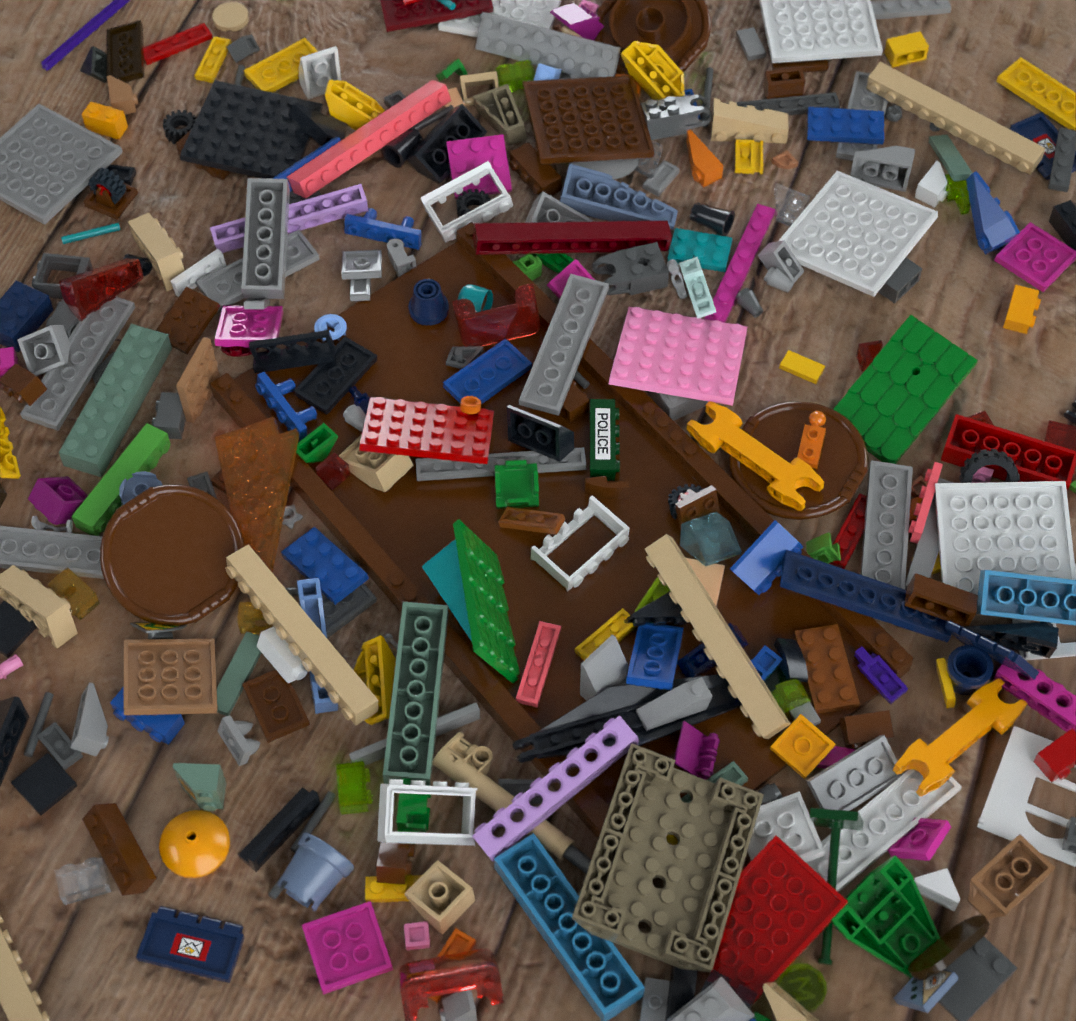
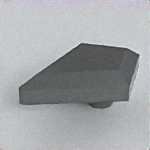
M452 347L446 360V365L463 369L482 353L483 347Z

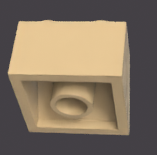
M438 860L405 893L406 898L424 920L428 921L442 935L475 901L473 888Z

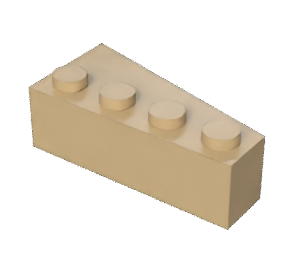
M714 98L711 141L735 142L736 139L755 140V142L763 140V143H787L789 131L788 113L769 109L760 111L755 106L748 105L746 108L737 106L735 102L729 101L727 104L720 102V99Z

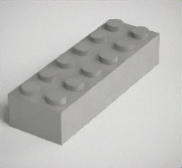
M248 178L241 285L244 298L284 299L290 198L288 179Z

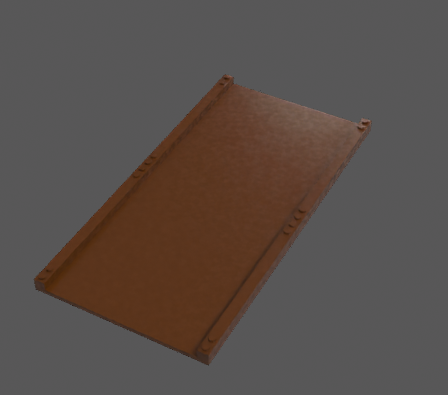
M473 222L456 231L457 242L371 294L370 301H360L339 314L347 325L345 336H341L340 341L347 337L376 354L378 360L327 415L315 408L317 419L305 423L307 435L323 423L338 435V439L325 461L306 463L292 450V447L298 442L289 435L284 423L279 422L277 414L268 407L265 398L258 394L255 385L257 384V374L260 373H255L253 368L234 380L226 373L210 383L213 397L349 554L360 563L362 569L401 613L403 602L447 605L422 566L455 540L453 523L458 519L497 554L505 581L503 589L509 607L507 615L516 644L513 648L520 670L519 679L512 684L473 651L471 640L449 607L444 663L513 742L529 737L530 734L538 732L587 701L580 695L581 663L584 660L575 653V648L622 608L630 615L635 612L659 574L656 566L653 568L647 561L646 556L648 554L645 548L665 534L674 539L685 558L725 565L717 608L750 660H753L765 645L780 656L774 646L776 639H794V631L838 624L860 705L859 708L818 714L821 722L815 726L825 735H828L841 725L840 718L852 716L880 694L858 667L860 663L854 655L855 651L860 647H863L869 655L873 653L876 656L879 655L899 678L910 671L914 658L872 617L780 587L781 576H776L771 582V587L766 592L758 595L730 570L774 520L643 390L610 385L609 378L614 362L590 338L577 368V371L590 385L584 389L574 379L573 381L581 392L584 391L588 395L589 399H615V407H619V420H615V425L620 427L619 437H616V442H620V454L616 455V460H620V473L615 474V481H607V483L629 480L630 485L629 499L595 498L630 529L628 542L623 547L616 548L613 555L607 561L603 560L599 563L596 571L592 574L588 573L582 583L576 588L572 587L569 591H566V588L536 561L531 560V548L535 545L540 549L543 546L544 538L548 535L547 533L500 527L498 521L506 508H496L495 476L417 481L416 459H422L423 457L409 456L413 466L389 490L383 492L371 488L336 463L335 459L362 435L361 431L345 422L343 417L344 411L351 405L360 406L365 415L367 414L370 397H382L392 400L402 399L410 402L421 401L428 404H445L447 406L459 407L460 403L443 388V382L461 370L446 365V360L452 347L482 346L483 351L478 356L480 357L502 340L507 339L532 363L533 367L557 305L505 254L476 255L473 243ZM423 279L437 281L449 303L447 317L435 325H421L415 322L409 314L408 306L413 296L414 286ZM472 284L492 291L494 297L493 305L483 318L459 309L457 299L460 290L465 285ZM487 294L485 295V298H484V300H483L482 307H481V312H482L483 309H484V306H485V303H486V299H487ZM327 325V330H331L334 332V328L328 327ZM321 338L316 340L317 342L324 343ZM337 339L333 340L334 345L336 346L340 341ZM301 341V342H297L296 344H297V345H300V346H304V345H306L307 343ZM318 364L265 373L275 385L291 378L297 388ZM530 369L481 404V408L494 411L489 454L532 451L508 441V405L573 431L574 448L584 447L586 470L538 473L539 507L521 508L564 514L565 522L568 524L573 520L574 512L578 508L583 511L588 507L589 498L591 497V495L585 494V478H590V401L589 412L571 424L560 414L558 416L519 405V398L531 372ZM294 391L283 395L295 412L311 407V405L296 397ZM684 484H688V487H691V484H695V488L699 485L701 489L712 485L717 490L722 522L685 541L680 534L678 518L675 520L673 515L671 516L668 495L669 493L672 494L673 489L677 490L678 486L684 488ZM594 515L547 557L570 577L611 541L616 534ZM802 548V553H801V555H804V556H806V557L812 558V557ZM539 621L561 626V632L538 708L518 703L516 696ZM667 622L665 624L683 628L674 679L718 674L716 671L718 665L714 659L710 660L704 651L706 646L703 641L699 642L692 632L694 627L691 622L684 625H674V622ZM638 626L619 642L628 666L630 665ZM788 681L790 688L772 694L791 724L793 720L789 715V711L809 701L811 703L806 682ZM740 707L693 725L695 729L706 736H709L710 733L717 734L720 740L718 748L715 750L717 751V756H715L716 761L713 766V774L710 777L734 761L748 777V781L742 786L754 791L788 766L770 747L789 726L769 739L762 736L759 737L752 728L754 724L750 716L747 718ZM681 730L640 747L674 760ZM530 745L529 747L520 750L523 753L532 750L533 748ZM589 753L585 759L592 762L597 759L598 755L596 753ZM627 753L566 802L597 839H599ZM567 756L534 758L530 762L545 777L549 774L548 770L558 762L561 764L567 759ZM674 763L673 768L686 772L684 769H682ZM576 767L570 768L567 775L574 777L578 775L579 769ZM554 782L551 786L558 791L561 784ZM680 793V799L688 793Z

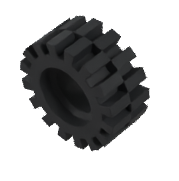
M177 110L178 113L172 111L171 116L169 114L166 115V118L163 120V128L169 142L172 141V144H176V142L192 130L196 121V117L192 112L189 111L187 113V110H183V112ZM178 126H187L183 129H175Z
M471 189L468 190V193L462 192V195H459L456 201L458 218L472 211L467 207L471 205L481 206L490 201L489 195L487 193L484 195L482 190L479 193L478 189H475V192H472Z

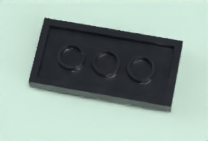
M344 337L335 346V361L318 364L294 390V395L327 415L378 360L377 355L349 338Z

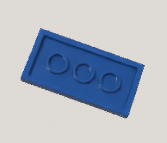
M808 107L807 140L883 145L884 111Z
M504 339L444 381L443 388L459 403L463 397L475 396L483 404L532 369V363L507 339Z
M315 527L281 551L283 558L306 579L319 578L321 593L335 605L369 579L368 574Z
M653 623L638 626L626 684L672 690L683 628L668 625L655 626Z

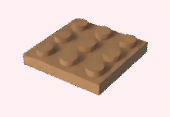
M205 337L202 338L176 385L186 421L194 423L197 416L199 417L202 414L203 405L211 397L212 389L210 383L220 377L211 339Z

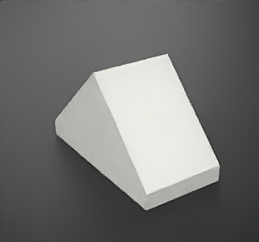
M947 868L915 878L914 881L922 896L955 911L960 897Z

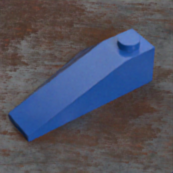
M975 171L966 179L978 246L986 255L1005 247L1020 231L1010 213L1001 209L999 206L1000 200L990 195L989 186L978 172Z

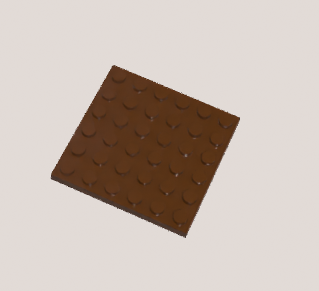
M633 76L523 81V93L540 164L654 158L655 151Z

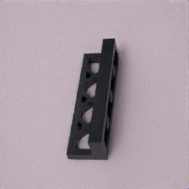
M329 330L249 342V348L254 357L253 370L255 373L335 361V345ZM326 338L327 342L320 343L316 340ZM303 341L307 344L304 346H300L296 343ZM283 344L287 346V348L280 349L276 346ZM263 347L267 349L265 352H257L256 348Z
M302 787L238 854L239 858L257 872L317 809L320 804L318 793L314 790L308 792Z

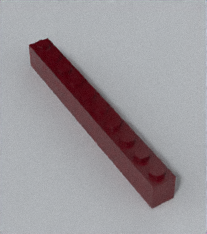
M668 221L475 223L473 231L476 255L617 252L655 242L658 243L660 251H669L672 240Z

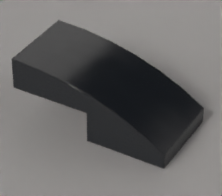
M777 638L774 646L782 658L779 667L787 680L807 682L808 671L797 641L795 639Z

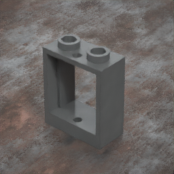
M43 253L41 261H38L36 276L32 279V287L49 295V298L63 299L65 295L84 301L93 273L91 260L87 257ZM51 270L77 272L73 286L47 283Z

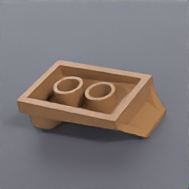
M1019 834L970 879V890L967 900L987 920L1006 916L1038 885L1043 883L1056 867Z

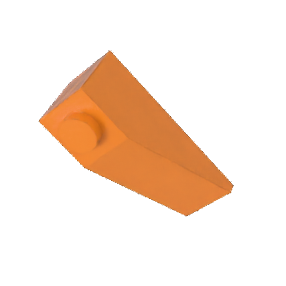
M691 129L687 130L686 145L692 176L704 188L722 178L724 165Z

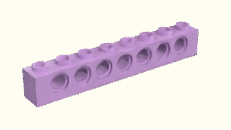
M358 184L289 204L288 234L345 218L347 214L356 215L368 211L362 185ZM245 217L210 227L216 249H219L222 253L244 247Z
M620 716L616 719L611 718L603 725V730L598 734H591L585 740V744L579 749L576 747L567 754L566 760L561 764L559 762L554 764L548 770L549 774L544 778H537L531 783V788L524 794L521 792L512 799L511 805L506 809L502 807L493 815L494 818L487 824L484 822L475 829L473 838L492 862H494L495 857L514 846L625 755L631 743L635 745L639 743L638 736ZM607 738H614L616 740V743L611 747L604 745V741ZM596 753L598 757L595 761L589 762L585 759L587 754ZM576 767L579 769L578 775L574 777L567 775L570 768ZM554 782L561 784L560 789L556 792L549 790V786ZM535 797L543 799L542 804L538 807L531 806V801ZM517 812L524 813V818L520 822L512 821L513 815ZM497 828H505L503 836H494V831Z

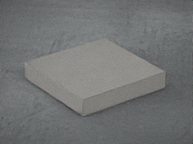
M382 250L343 251L342 280L382 278Z

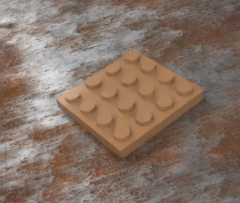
M214 638L124 640V715L217 713Z

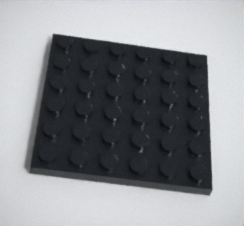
M215 80L180 153V161L262 179H272L303 158L311 136L288 116L294 103L297 102L318 112H322L323 104Z

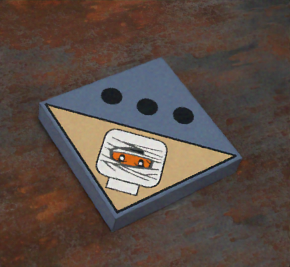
M944 969L938 974L928 973L927 979L916 980L912 977L896 994L894 1000L898 1005L928 1013L955 984L958 976L955 972Z

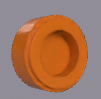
M475 396L463 397L460 401V410L467 414H476L481 410V400Z

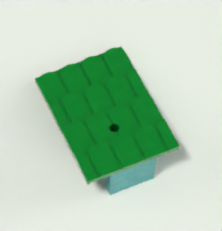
M910 315L833 410L839 412L852 422L861 434L866 449L870 454L881 462L896 464L976 366L978 360Z
M458 519L453 523L455 540L426 562L422 568L471 640L473 651L513 684L519 679L520 670L513 648L516 644L507 615L509 607L503 589L505 581L498 556Z

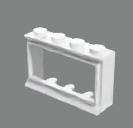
M489 161L421 197L424 209L445 243L455 240L457 238L456 231L470 222L474 224L488 222L494 216L504 213L513 207L511 196L499 180ZM489 174L501 195L443 226L431 205L437 201L440 204L446 202V197L454 192L461 194L463 187L471 183L478 185L480 178Z
M592 495L589 498L588 507L583 511L578 508L574 512L573 520L568 524L564 521L557 535L552 537L548 534L544 538L543 546L540 549L535 545L531 548V560L536 561L562 584L566 591H569L572 587H578L588 573H594L599 563L603 560L607 561L613 555L616 548L623 547L628 542L630 528ZM595 515L616 536L569 577L547 556Z
M389 779V784H380L377 842L476 846L473 835L477 788H469V783L455 782V787H447V782L433 781V786H425V781L411 780V785H403V780ZM394 793L463 796L461 834L392 832Z

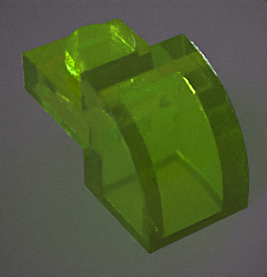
M946 174L947 202L955 201L961 215L969 214L971 205L966 180L953 181L950 175Z
M797 679L782 682L776 685V689L771 692L784 713L807 702H811L802 683Z

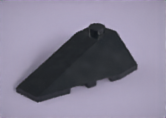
M1049 622L964 627L1006 648L1030 652V654L1050 658L1058 645L1059 628L1053 627V624Z

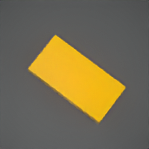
M788 350L780 363L779 369L817 384L825 370V365Z
M939 658L936 659V670L946 708H954L956 697L951 678L947 672L946 659Z

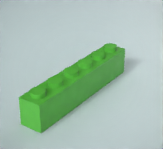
M148 423L145 424L72 515L76 528L94 536H99L101 532L105 531L115 510L122 506L119 495L122 481L125 478L128 481L135 472H150L151 469L156 467L161 456L168 452L171 444L166 432Z

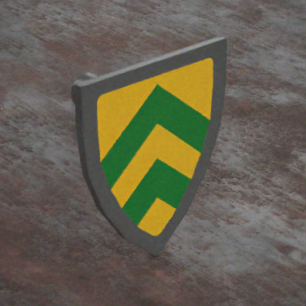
M130 622V625L148 633V639H173V633L169 631H176L187 627V625L174 626L158 625L150 622Z

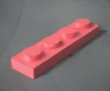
M934 462L932 469L928 468L924 481H927V485H922L919 498H922L921 504L917 503L913 515L917 516L916 521H911L908 532L912 535L909 542L918 544L935 493V483H938L943 466L941 463Z
M539 621L517 692L516 701L518 703L538 708L560 636L561 626Z

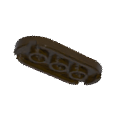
M984 915L973 916L958 923L915 958L908 968L909 972L916 980L927 979V974L933 972V974L940 973L983 938L989 930L988 926L990 923Z

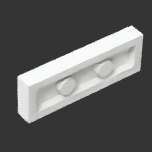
M216 249L173 278L171 284L175 295L179 297L186 286L195 289L197 287L196 281L227 266L223 253Z

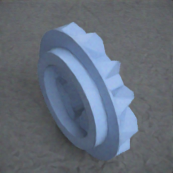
M324 315L315 323V332L327 330V325L334 328V332L329 330L332 340L337 339L340 341L341 336H345L347 325L345 320L339 315Z

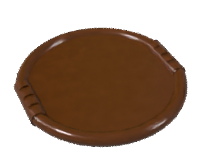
M605 0L596 13L600 17L599 22L604 27L594 41L621 48L616 69L617 74L630 75L621 53L634 41L659 45L679 69L685 72L708 46L707 43L711 33L710 12L705 0Z
M793 401L772 405L750 416L742 427L744 432L790 463L798 456L805 424L811 425L809 422L810 414L814 411H821L825 414L826 422L822 428H826L819 464L817 469L812 468L823 479L824 488L820 492L805 486L796 489L806 501L805 508L802 511L795 510L773 498L767 491V486L770 483L729 454L732 478L766 513L776 517L805 520L835 512L844 505L849 504L868 473V455L865 442L851 421L839 412L824 405Z
M160 485L149 487L115 510L103 533L100 547V564L108 589L117 602L128 612L150 623L180 626L197 623L230 600L238 586V582L235 578L231 579L226 572V557L245 546L237 521L231 512L215 497L205 491L186 485Z

